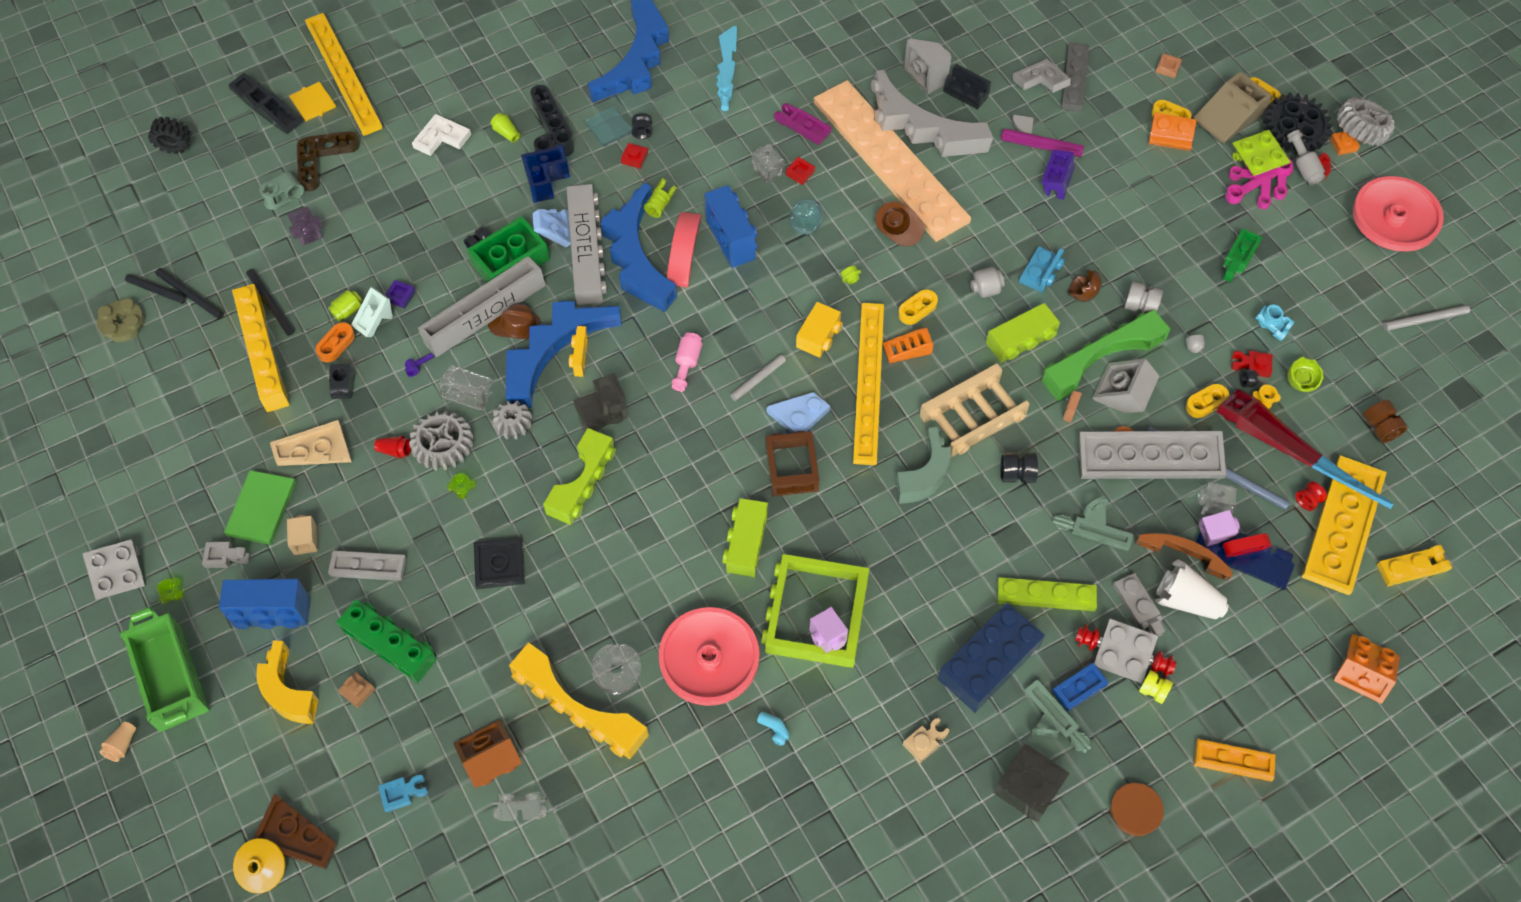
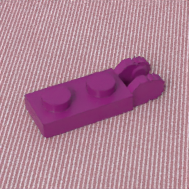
M788 103L781 106V110L784 113L776 111L773 115L778 123L783 126L786 125L817 145H820L831 133V126Z

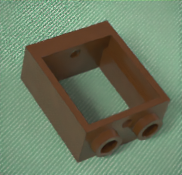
M797 431L792 434L775 433L771 436H766V455L772 497L819 492V474L812 432ZM807 446L811 474L777 477L773 450Z

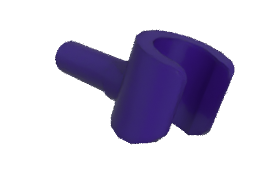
M430 353L416 361L414 359L406 360L405 371L407 376H416L419 373L418 366L434 358L433 354Z

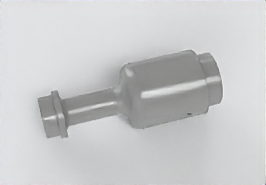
M1295 130L1288 134L1287 137L1289 143L1293 142L1299 154L1296 165L1305 182H1308L1309 185L1316 184L1325 179V170L1316 152L1307 151L1301 140L1303 134L1299 130Z

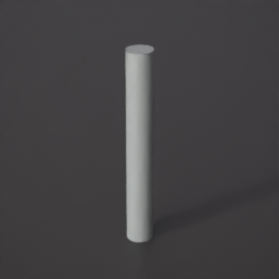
M780 354L731 393V398L734 401L740 399L785 363V357Z

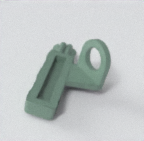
M1105 496L1093 500L1086 506L1083 513L1084 518L1077 517L1073 521L1070 516L1067 517V515L1060 514L1059 516L1055 515L1053 524H1056L1058 529L1061 528L1065 531L1072 529V534L1122 549L1123 551H1129L1134 537L1130 532L1106 526V505L1108 499Z
M1039 680L1034 681L1025 689L1027 696L1044 713L1035 728L1031 730L1032 736L1058 738V733H1061L1066 739L1068 737L1071 738V745L1074 748L1076 747V751L1086 753L1087 749H1091L1089 744L1091 743L1089 741L1090 738H1087L1088 736L1084 732L1077 731L1079 726L1076 721L1071 718Z

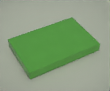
M250 470L224 531L225 535L272 545L296 485L295 479Z

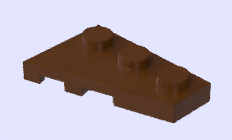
M275 793L253 838L269 839L280 847L284 856L325 870L337 847V844L285 803Z

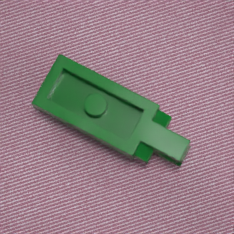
M1244 228L1241 230L1224 261L1223 266L1227 268L1223 277L1224 280L1231 283L1236 272L1242 274L1245 271L1263 238L1262 236Z

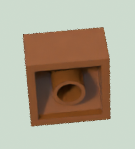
M500 719L453 743L474 788L486 786L494 778L503 773H510L518 765L522 764Z

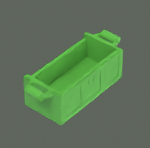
M150 606L130 614L129 629L121 632L120 636L125 642L130 664L146 708L147 720L159 732H163L209 712L208 704L179 623L169 612L158 616ZM150 616H153V617H154V618H152V619H150V620H148V621H145V622H143V623H141V624H138V625H136V626H135V624H134V623L139 622V621H141V620H143V619H146V618H148V617H150Z

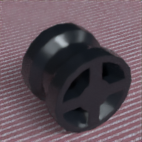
M646 113L635 114L632 117V135L637 139H648L652 136V117Z

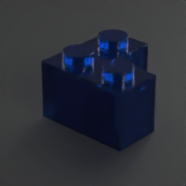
M563 145L521 155L533 203L554 199L551 182L570 178Z

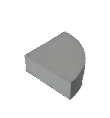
M1013 115V127L1019 132L1032 134L1034 118Z

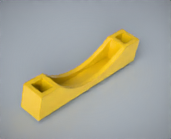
M255 284L233 289L232 292L259 399L267 412L290 406L270 342L262 298Z
M529 642L510 663L511 677L522 686L524 683L532 688L531 692L541 700L546 698L551 702L550 706L560 714L565 712L571 716L570 720L579 728L586 727L591 731L590 735L598 742L602 743L605 741L611 746L610 750L617 756L622 758L624 755L631 759L649 736L647 727L627 713L599 712L573 700L556 681L548 656Z

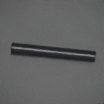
M127 274L125 277L126 282L181 304H184L186 301L185 295L131 274Z

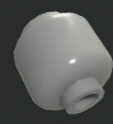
M994 267L976 271L973 275V280L970 281L973 293H978L981 298L1001 293L1002 287L1005 286L1001 271L996 270Z

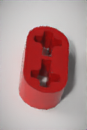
M1267 533L1236 539L1223 544L1226 557L1257 552L1272 546Z

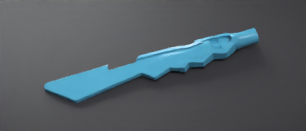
M732 26L719 36L723 62L717 65L720 73L717 75L718 81L716 85L719 89L717 96L720 98L722 111L729 109V101L733 92V84L731 82L734 78L735 61H732V51L736 52L737 26Z

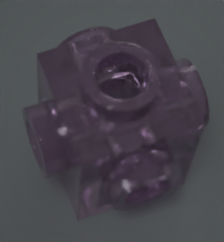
M308 206L287 214L292 224L288 228L293 238H298L302 246L322 238L319 230L323 228L318 216L313 217Z

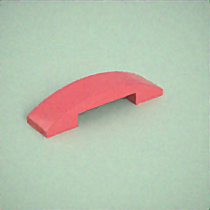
M680 212L667 272V279L675 283L676 286L688 287L692 270L691 263L702 214Z

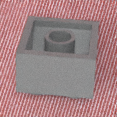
M908 39L904 69L927 94H930L945 86L952 56L940 43Z
M1146 358L1108 363L1093 395V399L1123 413L1144 412L1159 379V375Z

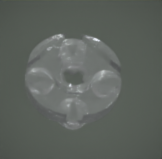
M609 644L602 647L595 654L592 661V675L596 685L603 691L616 696L632 689L642 675L638 653L626 644L614 646ZM613 664L616 666L622 664V671L620 673H612L611 666Z

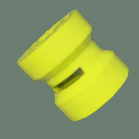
M1150 670L1139 692L1144 695L1153 696L1155 701L1162 704L1174 682L1168 679L1163 680L1158 677L1157 673Z

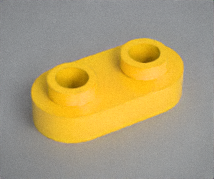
M922 290L902 303L898 313L900 321L904 324L912 325L933 312L938 302L936 293L931 290Z
M1212 384L1189 397L1186 403V411L1194 418H1203L1218 410L1219 405L1229 397V391L1223 385Z

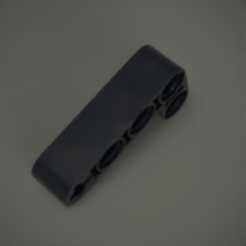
M536 85L530 91L533 109L546 134L534 140V148L538 162L547 164L570 156L574 152L572 133L549 89L544 85Z

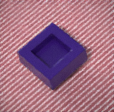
M394 280L385 296L390 299L391 304L405 309L416 291L413 286Z

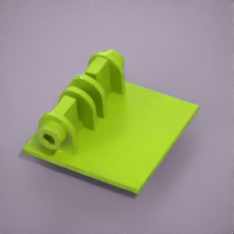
M1270 130L1232 143L1236 149L1235 153H1233V159L1239 162L1244 161L1253 176L1290 163V160Z

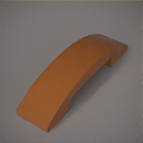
M1152 533L1139 535L1135 544L1157 553L1161 550L1162 545H1165L1207 563L1204 572L1228 581L1233 575L1230 568L1216 554L1202 545L1183 537Z

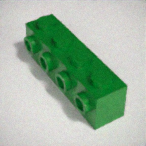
M355 599L336 621L341 631L418 684L437 661L433 654V647L425 641L419 643L413 639L415 636L403 627L400 630L394 626L396 623L387 615H383V617L376 613L377 610L368 602L362 604Z

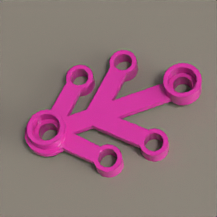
M1290 160L1289 164L1256 176L1252 175L1246 164L1244 165L1245 169L1239 166H1233L1230 169L1228 175L1231 180L1237 181L1241 177L1253 180L1243 186L1230 185L1225 194L1227 201L1230 204H1237L1241 202L1245 194L1261 186V194L1257 200V206L1261 209H1267L1272 201L1270 197L1271 179L1277 176V186L1273 191V197L1277 200L1284 199L1288 192L1286 177L1290 176L1293 172V162Z

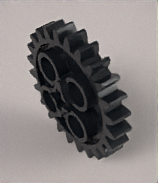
M1291 92L1287 97L1281 94L1279 99L1275 98L1269 104L1263 115L1265 118L1262 123L1266 124L1264 130H1270L1276 141L1280 143V147H1287V153L1293 149L1295 155H1298L1293 142L1289 143L1287 137L1288 134L1295 130H1299L1303 134L1301 140L1307 151L1310 152L1321 149L1332 133L1330 129L1333 124L1328 123L1331 117L1325 116L1328 110H1321L1320 108L1323 104L1316 105L1315 98L1309 101L1307 94L1304 98H1301L1300 93H1297L1295 97H1293Z

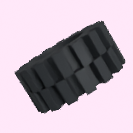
M159 117L152 122L148 139H150V143H154L153 146L155 148L160 147L159 150L162 152L167 150L166 153L169 154L171 151L174 154H178V152L181 154L187 150L191 130H188L189 127L187 125L183 126L184 123L182 121L176 122L177 119L175 118L170 120L169 117H165V119Z

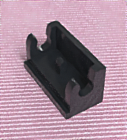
M956 64L953 67L952 75H947L943 92L978 110L989 97L991 81Z

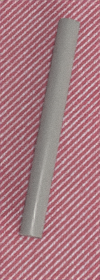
M1463 305L1384 322L1383 328L1385 331L1468 314L1470 313L1469 305Z

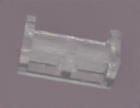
M450 365L439 381L442 398L483 411L485 404L492 394V391L488 390L492 385L491 378Z

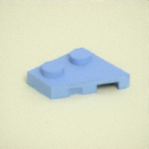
M538 209L533 213L535 232L565 248L571 245L569 213L567 209H563L560 212H557L556 209L548 211L546 209Z
M812 392L767 407L766 413L790 433L797 431L807 432L830 411V405Z

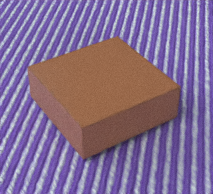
M1163 53L1156 73L1175 78L1182 59Z
M1072 392L1063 417L1064 421L1072 422L1082 393Z

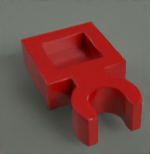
M1240 351L1233 352L1231 359H1237L1239 362H1233L1231 369H1252L1259 376L1270 378L1273 354L1249 351L1246 356Z

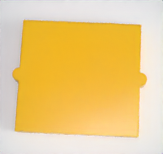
M320 82L307 88L303 87L302 90L289 95L305 122L317 116H322L323 113L336 108L335 103Z

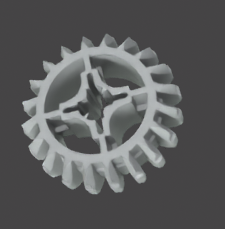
M1362 97L1348 99L1341 106L1337 114V121L1339 126L1344 128L1343 132L1348 133L1349 137L1355 138L1356 141L1359 140L1363 144L1368 143L1371 146L1383 144L1389 139L1395 128V121L1392 119V115L1388 114V110H1384L1382 105L1379 106L1376 102H1371L1369 99L1364 100Z
M437 410L435 416L427 413L426 420L419 418L420 425H413L414 432L410 433L411 441H409L410 448L412 449L411 452L420 465L424 463L427 469L433 466L436 471L440 466L446 471L448 465L456 468L457 461L464 463L463 456H469V449L473 448V434L470 425L466 423L465 419L458 417V414L455 412L450 415L447 410H445L443 415H440V412ZM454 431L459 434L458 441L453 439L452 434ZM426 440L430 442L429 450L424 448Z

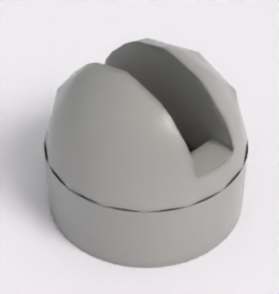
M1192 335L1185 339L1186 346L1192 353L1201 352L1205 346L1203 335Z

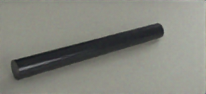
M158 268L155 274L215 318L221 319L224 312L164 269Z
M249 269L246 275L252 284H255L260 296L287 336L292 335L294 329L255 270Z

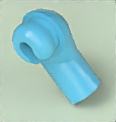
M764 711L759 714L758 723L771 728L775 732L772 737L774 743L779 746L784 745L786 740H789V731L782 720Z

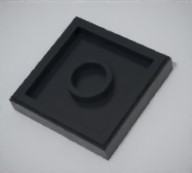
M522 537L473 542L475 587L477 590L525 584Z

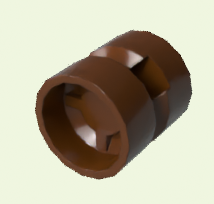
M1390 400L1376 403L1363 414L1369 426L1375 427L1374 433L1381 443L1390 442L1408 430V426L1403 418L1396 416L1397 409Z

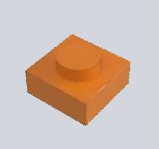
M1345 132L1334 133L1330 138L1338 155L1357 152L1360 147L1358 141L1353 137H1349L1350 135Z

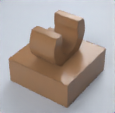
M355 672L343 683L338 692L356 708H359L376 689Z

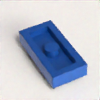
M1092 663L1053 688L1052 693L1068 712L1105 688L1109 682L1096 665Z

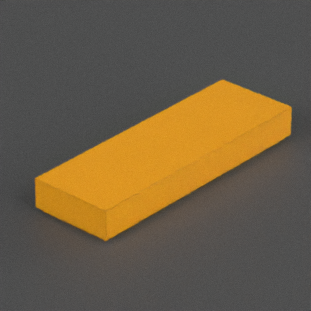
M1197 739L1194 766L1272 782L1275 774L1276 754Z

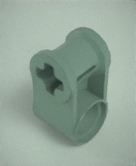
M285 172L271 181L263 183L259 188V192L264 198L265 207L268 210H277L287 203L300 198L304 193V187L291 172Z

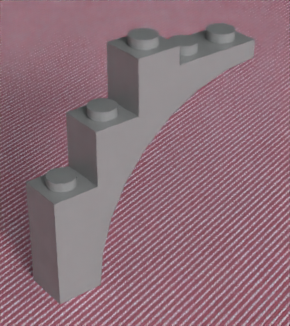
M884 70L876 71L875 77L871 81V89L877 97L879 107L875 111V119L882 131L905 129V134L909 136L911 144L934 142L941 157L987 153L989 151L993 136L987 122L970 123L955 121L923 110L910 102L894 87Z

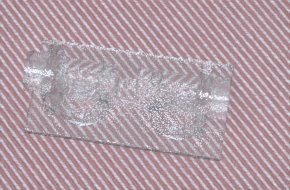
M540 792L525 793V797L515 798L512 793L500 794L499 799L492 801V805H498V808L493 809V818L499 821L518 820V810H522L523 820H541L542 817H547V806H542V803L548 797H541Z

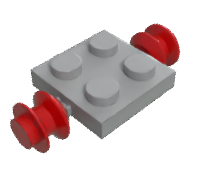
M1112 619L1108 620L1103 637L1099 638L1100 632L1098 628L1093 631L1088 630L1087 624H1085L1084 628L1079 627L1075 641L1079 642L1078 647L1086 644L1088 645V650L1091 651L1096 645L1099 646L1094 661L1098 668L1139 683L1143 682L1148 665H1151V670L1155 673L1157 671L1163 672L1164 678H1166L1167 674L1172 675L1177 661L1173 660V654L1167 658L1163 656V652L1160 650L1155 655H1152L1158 636Z

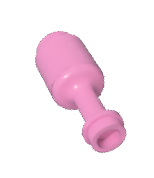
M685 333L679 343L675 361L680 365L677 378L672 380V388L676 391H685L688 385L685 381L688 369L695 367L699 359L703 344L701 342L702 338L695 333Z

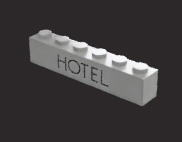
M592 184L567 186L577 305L603 303V294H607L606 281H601V276H605L604 262L600 263V258H604L603 247L598 245V240H602L601 227H597L596 224L600 223L599 210H595V206L599 205L598 193H593Z
M528 256L418 327L424 345L437 358L502 315L503 311L507 310L510 306L519 304L542 289L546 284L541 268Z

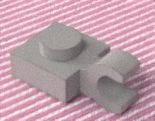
M206 542L202 565L205 568H229L230 561L247 564L249 563L250 553H245L246 549L243 547L233 548L230 542Z

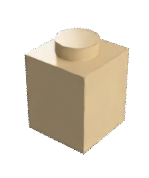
M298 515L295 518L287 519V542L294 555L318 552L317 525L312 516Z

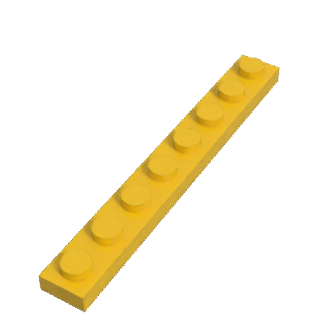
M324 13L305 19L306 25L362 135L365 136L383 129Z
M862 303L853 464H877L884 304Z

